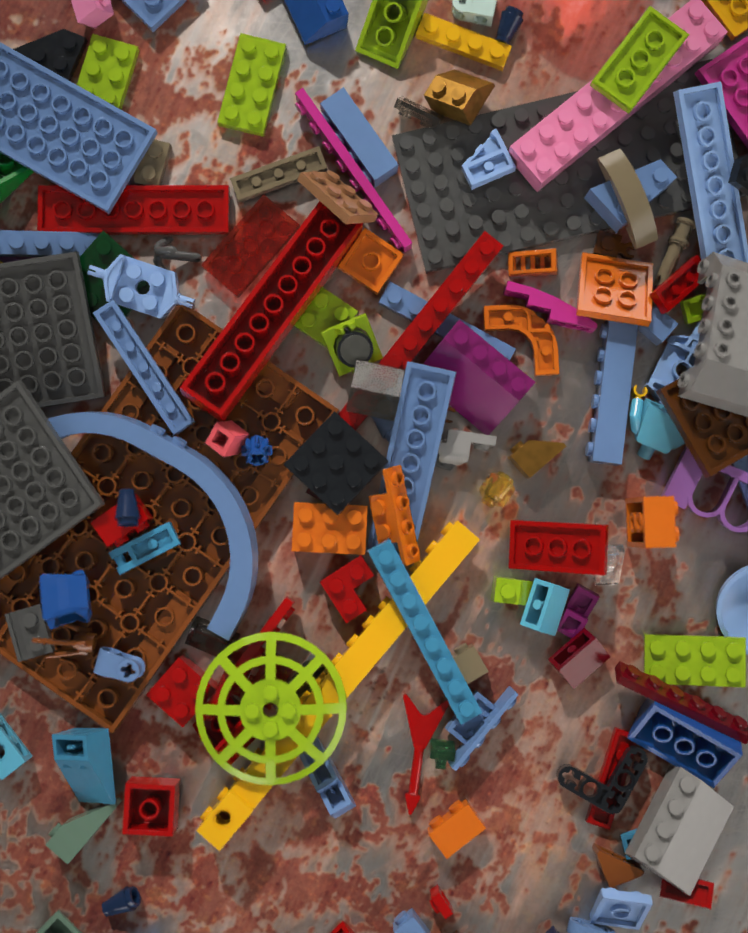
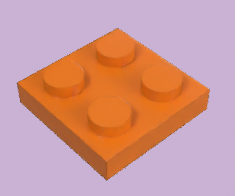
M364 228L339 264L338 269L378 295L403 259L404 253L367 228Z

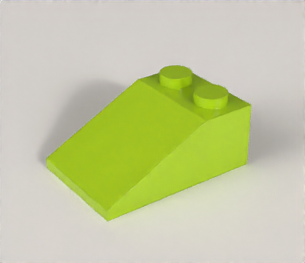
M372 0L355 51L399 69L421 22L428 0Z

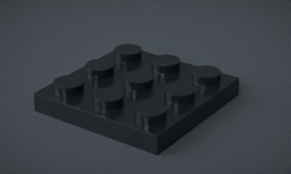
M334 411L284 463V466L336 515H339L389 461Z

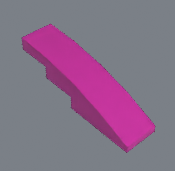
M507 281L503 295L526 300V308L547 314L546 323L593 333L597 329L598 324L589 317L576 315V308L559 298L533 287Z

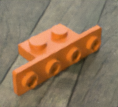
M396 465L382 471L387 493L374 494L368 497L378 544L387 539H390L392 543L397 542L401 561L404 566H408L420 561V554L401 465Z

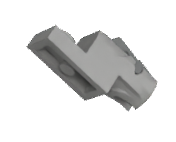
M448 429L446 439H443V436L441 438L435 466L450 471L455 465L459 466L467 463L471 444L475 445L474 449L489 451V447H495L497 436Z

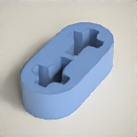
M578 917L569 918L566 930L568 933H615L612 928L606 925L593 924L589 920Z

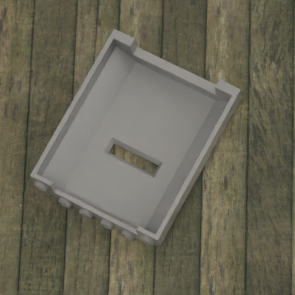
M712 252L702 259L697 267V273H699L697 283L703 284L706 282L707 293L702 303L703 317L698 326V333L700 335L694 350V356L696 357L695 365L680 375L678 380V387H680L678 396L748 417V263Z

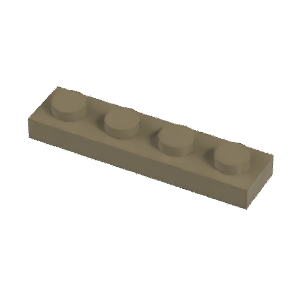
M317 146L232 177L230 180L238 202L241 203L298 182L297 179L301 172H326L328 168L321 149Z

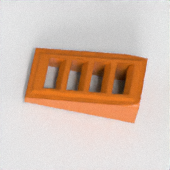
M556 248L508 252L509 277L558 275V254ZM536 257H540L539 269H536ZM545 257H550V268H546ZM516 258H521V270H516ZM526 258H530V269L526 270Z

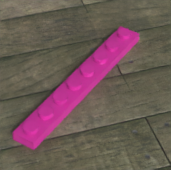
M301 88L295 93L297 101L295 106L302 116L306 115L310 120L308 122L309 127L315 135L319 134L324 140L322 145L327 153L334 154L337 159L335 163L342 173L346 172L350 177L349 183L356 192L360 191L364 200L368 201L372 205V209L378 213L376 221L383 231L387 230L391 235L389 239L396 249H401L405 254L412 249V241L304 88Z

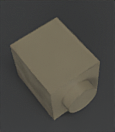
M463 643L454 649L455 653L452 656L467 684L489 672L472 643L469 645Z

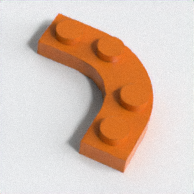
M518 305L483 306L484 331L509 330L522 334L531 344L534 376L559 375L556 337L550 325L538 316L536 312Z

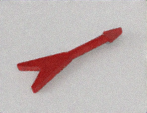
M403 694L414 746L409 790L405 793L408 814L412 815L420 800L418 789L424 749L432 738L449 703L445 700L431 712L424 715L419 712L407 694Z

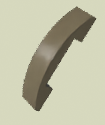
M619 148L597 158L606 182L610 181L629 225L625 228L634 249L636 250L658 240L656 224L649 201L634 168L623 151Z

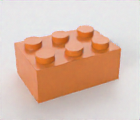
M647 496L625 499L627 547H676V542L679 541V529L675 527L678 503L674 501V496Z
M294 502L291 551L365 555L368 506L348 505L339 515H336L323 503Z

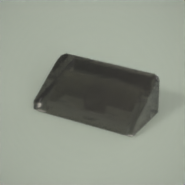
M197 616L190 626L185 644L217 656L230 644L239 640L240 634L236 632L228 641L207 629L210 623L209 620ZM232 652V653L228 656V659H229V660H231V657H232V655H233L234 652Z

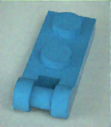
M167 522L109 552V555L118 566L116 568L118 574L122 575L182 543L172 523ZM129 552L132 558L129 562L126 561L123 555Z

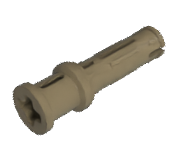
M677 217L675 221L677 225L673 235L668 238L669 247L653 282V287L657 288L674 273L683 250L689 246L688 240L691 232L696 229L695 221L685 217Z

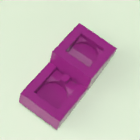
M577 583L564 607L557 631L571 639L579 633L587 624L588 616L600 598L599 594Z

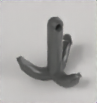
M171 236L160 239L154 245V265L164 269L166 267L163 265L162 259L200 262L202 259L199 253L177 251V248L172 245L166 246L174 240Z

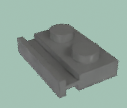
M42 603L5 614L18 662L56 651L53 644L32 642L33 638L52 639L47 621L42 617Z

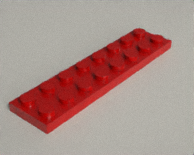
M38 185L37 231L98 234L105 231L108 235H230L229 185H127L112 211L108 214L58 185Z

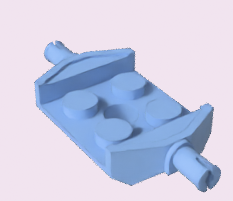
M122 254L105 270L93 265L89 266V269L96 272L88 270L87 274L103 280L107 302L115 300L120 306L159 319L165 318L175 305L179 304L191 309L194 307L193 304H189L187 301L195 303V299L179 293V280L177 273ZM141 281H147L150 289L146 294L142 295L138 292L137 285Z
M697 322L690 336L674 335L667 338L664 351L649 382L644 386L647 387L648 392L661 405L663 404L656 391L679 379L680 376L676 373L677 365L683 364L687 370L695 365L696 357L694 356V350L699 341L700 333H698V326L700 322Z

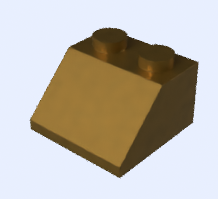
M454 69L436 75L426 90L424 97L433 112L471 126L495 85L492 82Z

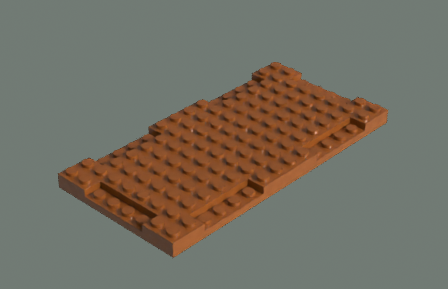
M178 304L146 347L195 420L194 424L176 436L184 439L187 442V446L207 457L231 480L248 508L256 532L259 524L294 476L284 466V463L334 411L338 414L339 409L268 361L225 421L232 420L250 434L248 439L255 435L268 438V443L272 446L273 455L268 456V463L265 462L260 466L246 463V456H242L241 451L238 455L221 456L205 443L216 422L221 421L182 396L180 386L223 329L196 310ZM130 370L100 412L121 414L150 426L152 424L160 426L166 430L165 434L173 438L175 435H173ZM85 433L71 454L105 505L0 580V654L102 727L109 728V732L114 733L145 691L146 686L194 617L203 608L230 569V548L226 528L215 504L207 493L188 475L122 439L97 433ZM134 489V493L139 496L154 519L148 522L150 526L143 532L137 534L135 531L129 535L128 538L130 540L128 542L167 522H171L182 544L119 575L116 570L118 566L109 555V552L117 547H107L90 522L117 504L119 490ZM129 552L123 554L127 562L132 560ZM77 570H83L89 580L92 617L88 623L81 621L71 623L85 628H92L91 633L97 634L94 653H89L88 656L75 655L48 659L41 655L18 662L5 614L41 604L40 576L42 574H72ZM62 625L50 630L52 639L73 640L75 634H80V632ZM54 645L56 649L54 652L77 650L73 649V646ZM100 647L115 648L124 653L142 658L146 665L144 674L132 682H124L95 674L93 671ZM130 664L128 668L131 669L132 674L135 670L132 669V664Z

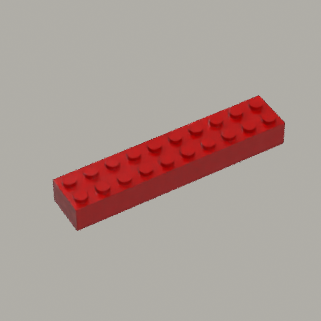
M319 201L180 386L182 396L219 421H225L362 232L363 223L345 224Z

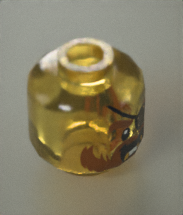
M501 471L490 473L479 488V493L483 497L481 501L490 508H494V506L504 507L515 492L513 479Z

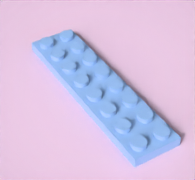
M720 81L673 92L701 260L712 252H716L748 263V244L739 190L728 183L734 157L722 83Z

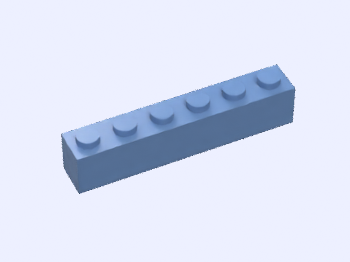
M609 320L601 324L599 336L603 338L602 347H599L597 351V361H600L599 371L596 370L594 375V385H597V390L591 400V408L594 409L593 418H590L588 424V432H591L590 442H587L585 456H588V462L614 466L622 464L638 325Z

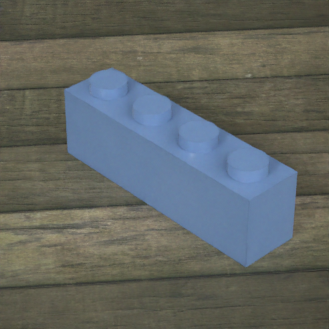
M344 87L320 103L321 114L374 188L398 173V163Z

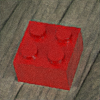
M183 654L149 690L146 696L183 728L196 714L197 692L205 672ZM210 678L207 684L203 704L219 687V684L212 678Z
M132 776L125 783L122 834L173 837L178 829L181 779Z

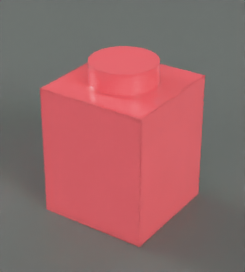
M232 420L216 422L205 443L223 457L233 456L240 453L241 446H244L245 439H248L250 434Z

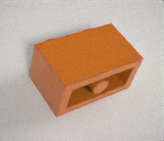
M466 798L463 801H455L448 808L449 811L442 817L438 815L433 818L427 828L428 835L446 859L486 829L483 820Z

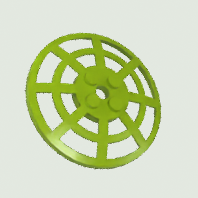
M273 631L243 637L220 652L208 666L201 679L195 706L196 723L201 740L217 764L241 780L261 785L287 784L299 780L319 768L333 753L342 736L347 711L346 693L341 676L328 656L313 643L302 637ZM276 640L298 645L308 650L315 657L304 668L301 664L291 659L276 656ZM266 641V656L251 659L238 668L228 659L232 652L245 645ZM220 664L229 674V677L221 689L218 705L203 704L207 684L213 672ZM266 664L265 679L253 685L243 675L245 671L253 667ZM276 664L289 667L299 674L289 684L283 680L276 679ZM322 664L329 671L335 683L339 703H323L320 687L312 676ZM306 681L313 691L316 704L301 705L296 691ZM236 682L245 692L241 704L225 705L228 692L233 683ZM274 703L278 708V713L275 716H267L263 710L265 704ZM339 713L335 734L327 749L322 753L312 743L320 731L323 715ZM203 715H218L221 732L229 743L220 754L213 748L207 736ZM316 715L313 728L306 738L296 729L300 716ZM225 716H240L245 729L236 738L232 736ZM252 736L265 741V755L253 753L245 749L243 745ZM287 736L299 745L288 753L276 755V741ZM304 751L315 760L310 766L298 773L276 778V763L291 760ZM238 752L249 760L265 763L266 778L245 774L232 767L226 761Z

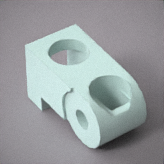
M452 0V15L460 21L491 27L497 0Z

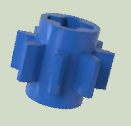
M255 435L245 439V445L241 446V455L246 456V463L260 466L265 462H269L268 456L273 455L272 446L269 445L268 438Z

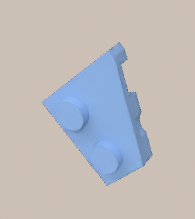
M497 128L492 130L490 137L483 145L480 144L475 150L474 155L469 157L462 165V172L471 190L516 171V165Z

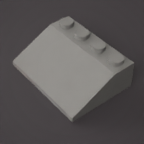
M669 766L624 854L690 896L734 806L706 783L682 767Z

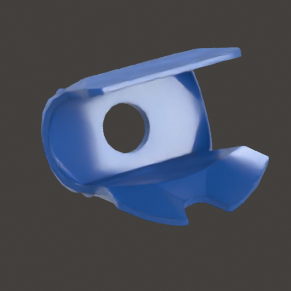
M77 570L72 574H42L40 576L42 617L47 621L50 630L75 621L90 622L92 612L89 580L83 570Z

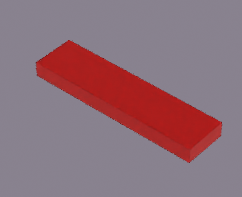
M614 727L598 780L604 784H607L626 748L634 745L637 746L636 743L628 739L629 731ZM627 764L623 766L625 768L630 769V767ZM627 773L619 774L617 777L618 785L624 786ZM615 786L612 787V789H614V791L616 792L613 798L608 797L606 799V801L609 804L608 807H610L611 804H617V801L615 800L617 792H619L620 795L622 794V791H619ZM590 803L585 821L610 830L615 814L607 813Z

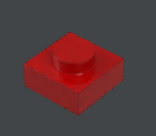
M437 884L430 889L431 900L429 902L436 914L441 913L444 919H447L453 914L452 905Z

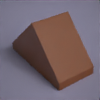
M593 844L592 849L603 878L609 888L643 876L645 871L639 863L630 859L626 860V857L598 844Z

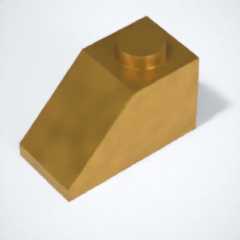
M528 440L523 444L522 441H519L510 449L512 454L508 458L522 475L529 479L567 446L561 442Z

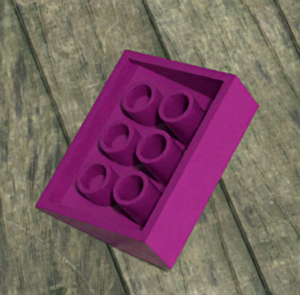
M460 319L423 364L456 372L449 405L485 435H490L535 384L534 380Z

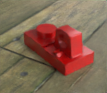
M662 879L660 897L711 910L714 883L698 879L689 896Z

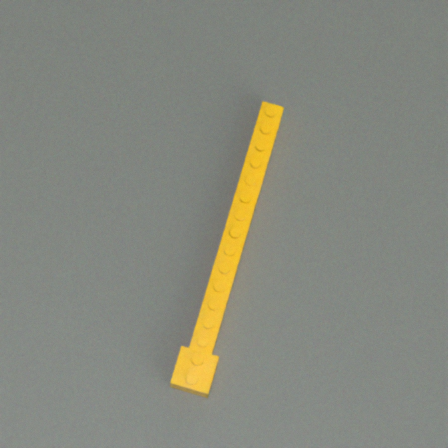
M458 520L453 524L449 521L440 533L443 536L439 541L433 540L425 549L427 555L422 561L413 563L409 568L412 572L409 576L425 605L480 540ZM386 596L377 606L380 609L374 617L370 615L361 625L364 628L358 636L354 633L345 644L348 646L347 650L343 654L338 652L331 660L341 676L346 699L407 627L392 597ZM322 671L315 680L320 687L323 703H339L335 683L329 671L327 673ZM306 690L300 697L301 705L316 704L313 691L309 692ZM333 714L323 715V722L321 728L326 724V722L332 717ZM316 715L300 716L296 729L306 738L313 728ZM287 736L276 741V755L288 753L299 745ZM258 747L254 753L265 755V747L262 750ZM297 757L282 763H276V778L281 777ZM250 760L251 763L246 769L243 767L239 769V771L245 774L266 778L265 763ZM234 776L232 778L235 780L229 788L225 786L216 797L218 802L213 807L209 805L201 814L202 822L197 832L220 851L274 785L254 784ZM222 811L228 812L229 815L224 814Z

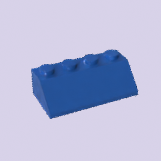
M284 0L304 45L347 28L349 13L343 0Z
M646 698L641 705L628 734L629 740L674 766L682 767L712 788H715L743 756L740 741L649 698Z

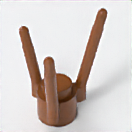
M68 623L62 626L80 632V634L74 635L73 640L32 639L33 643L73 646V649H77L48 653L44 655L46 659L75 655L88 656L89 653H94L97 634L91 633L92 628Z

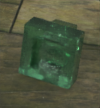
M431 738L429 744L430 759H435V769L445 770L446 762L455 760V742Z

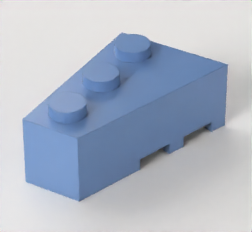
M661 159L635 170L649 204L677 178ZM610 181L589 189L584 199L617 233L627 224V221Z

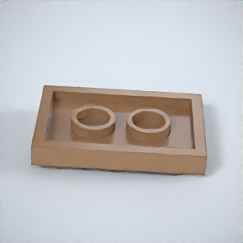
M328 170L327 172L312 171L300 173L297 181L345 224L375 222L378 213L372 209V205L355 194V189L345 185L340 180V176L335 172Z

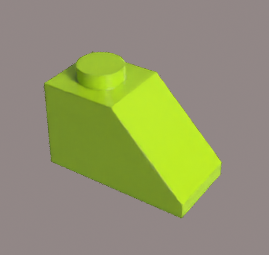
M493 576L491 600L498 603L526 605L534 581Z

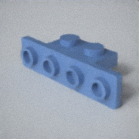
M509 686L494 704L475 689L472 694L482 713L462 725L454 715L445 726L448 732L462 742L448 760L453 770L457 771L459 767H463L468 762L471 752L483 744L485 735L490 729L497 727L503 713L515 705L518 693Z

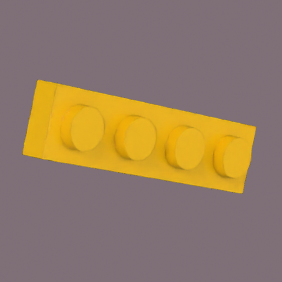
M425 12L415 37L500 71H503L512 48L511 45Z

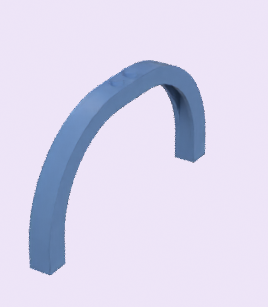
M89 411L49 418L48 420L61 439L80 433H97L122 439L188 475L207 493L221 515L230 548V571L227 586L207 629L229 641L235 635L253 597L258 574V545L253 521L244 500L231 480L207 457L187 446V442L177 436H173V438L165 434L166 430L154 424L150 426L137 419L110 412Z

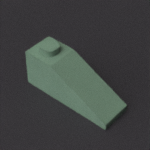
M118 797L116 798V804H102L69 818L63 825L58 823L48 834L51 839L46 843V846L68 865L123 800Z

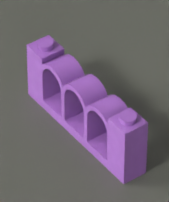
M685 446L661 496H674V501H677L678 508L686 509L688 507L691 512L705 518L717 516L720 524L728 530L738 533L747 532L748 520L742 525L733 526L725 518V509L738 481L748 485V473L732 465L719 471L729 476L730 479L717 505L709 511H700L693 504L692 497L703 473L688 447Z

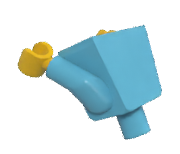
M636 384L630 391L633 399L631 401L629 418L631 431L634 433L636 441L642 444L637 455L643 459L650 460L655 450L668 454L671 450L684 445L685 442L664 405L647 398L643 401L642 398L647 394L648 389L644 387L642 395L636 392Z

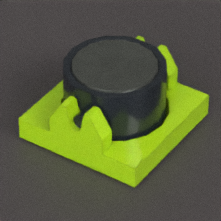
M366 313L321 331L339 377L349 372L359 373L363 368L369 369L373 362L383 359Z

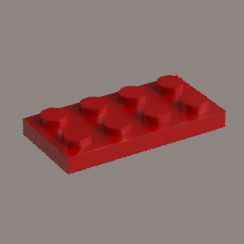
M511 520L509 569L605 576L607 575L609 525Z

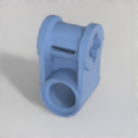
M100 647L93 672L103 677L132 682L144 674L146 665L144 660L138 656L127 654L111 647ZM130 664H132V669L135 670L132 674L131 669L128 668Z

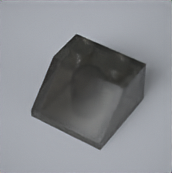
M357 359L346 411L395 421L405 369Z

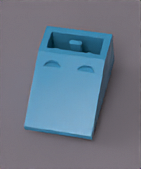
M72 728L52 734L54 760L79 802L116 804L109 728Z

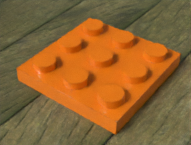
M582 252L576 315L649 327L652 319V298L649 294L653 290V263Z

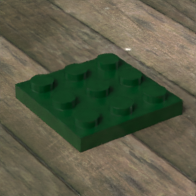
M102 231L80 256L90 313L97 322L98 320L93 312L108 302L105 297L103 280L88 275V270L96 272L89 269V266L93 265L105 270L120 254L134 258L105 231ZM141 281L137 285L138 292L142 295L146 294L150 289L149 283ZM118 305L124 313V315L126 316V318L133 311L132 309Z

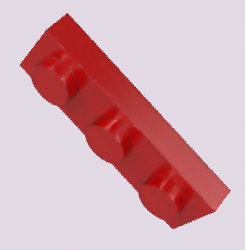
M699 255L691 257L649 294L661 314L669 312L699 285L697 283L699 276L697 267L701 261Z

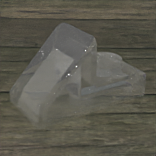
M623 544L608 545L607 575H593L594 585L619 584L625 554Z

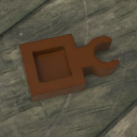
M599 230L592 254L616 258L617 255H620L623 259L632 260L634 255H629L626 249H635L631 242L621 243V235Z

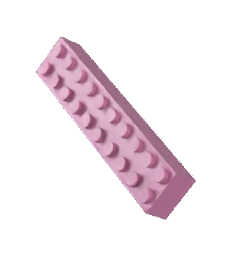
M690 0L668 18L686 31L689 36L630 114L590 86L591 80L510 146L508 152L516 168L536 192L546 186L720 44L728 31L701 0Z

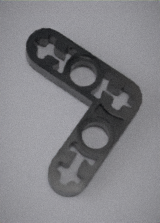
M638 746L627 747L607 784L570 764L561 765L557 770L556 776L560 785L607 813L617 814L623 809L646 767L648 756ZM639 752L638 756L641 760L640 762L635 761L631 766L636 770L633 774L628 768L623 766L627 764L630 767L632 763L630 755H636ZM571 770L573 777L579 780L577 789H575L577 784L574 781L568 779L567 782H564L565 778L562 775L564 772L569 773ZM621 773H627L630 776V782L626 786H620L617 783V777ZM588 782L596 784L597 789L593 795H586L583 792L584 785ZM615 786L619 791H622L624 793L620 795V793L617 792L615 796L617 804H611L610 807H608L609 804L606 801V799L608 797L613 798L616 792L614 791V789H612V787Z

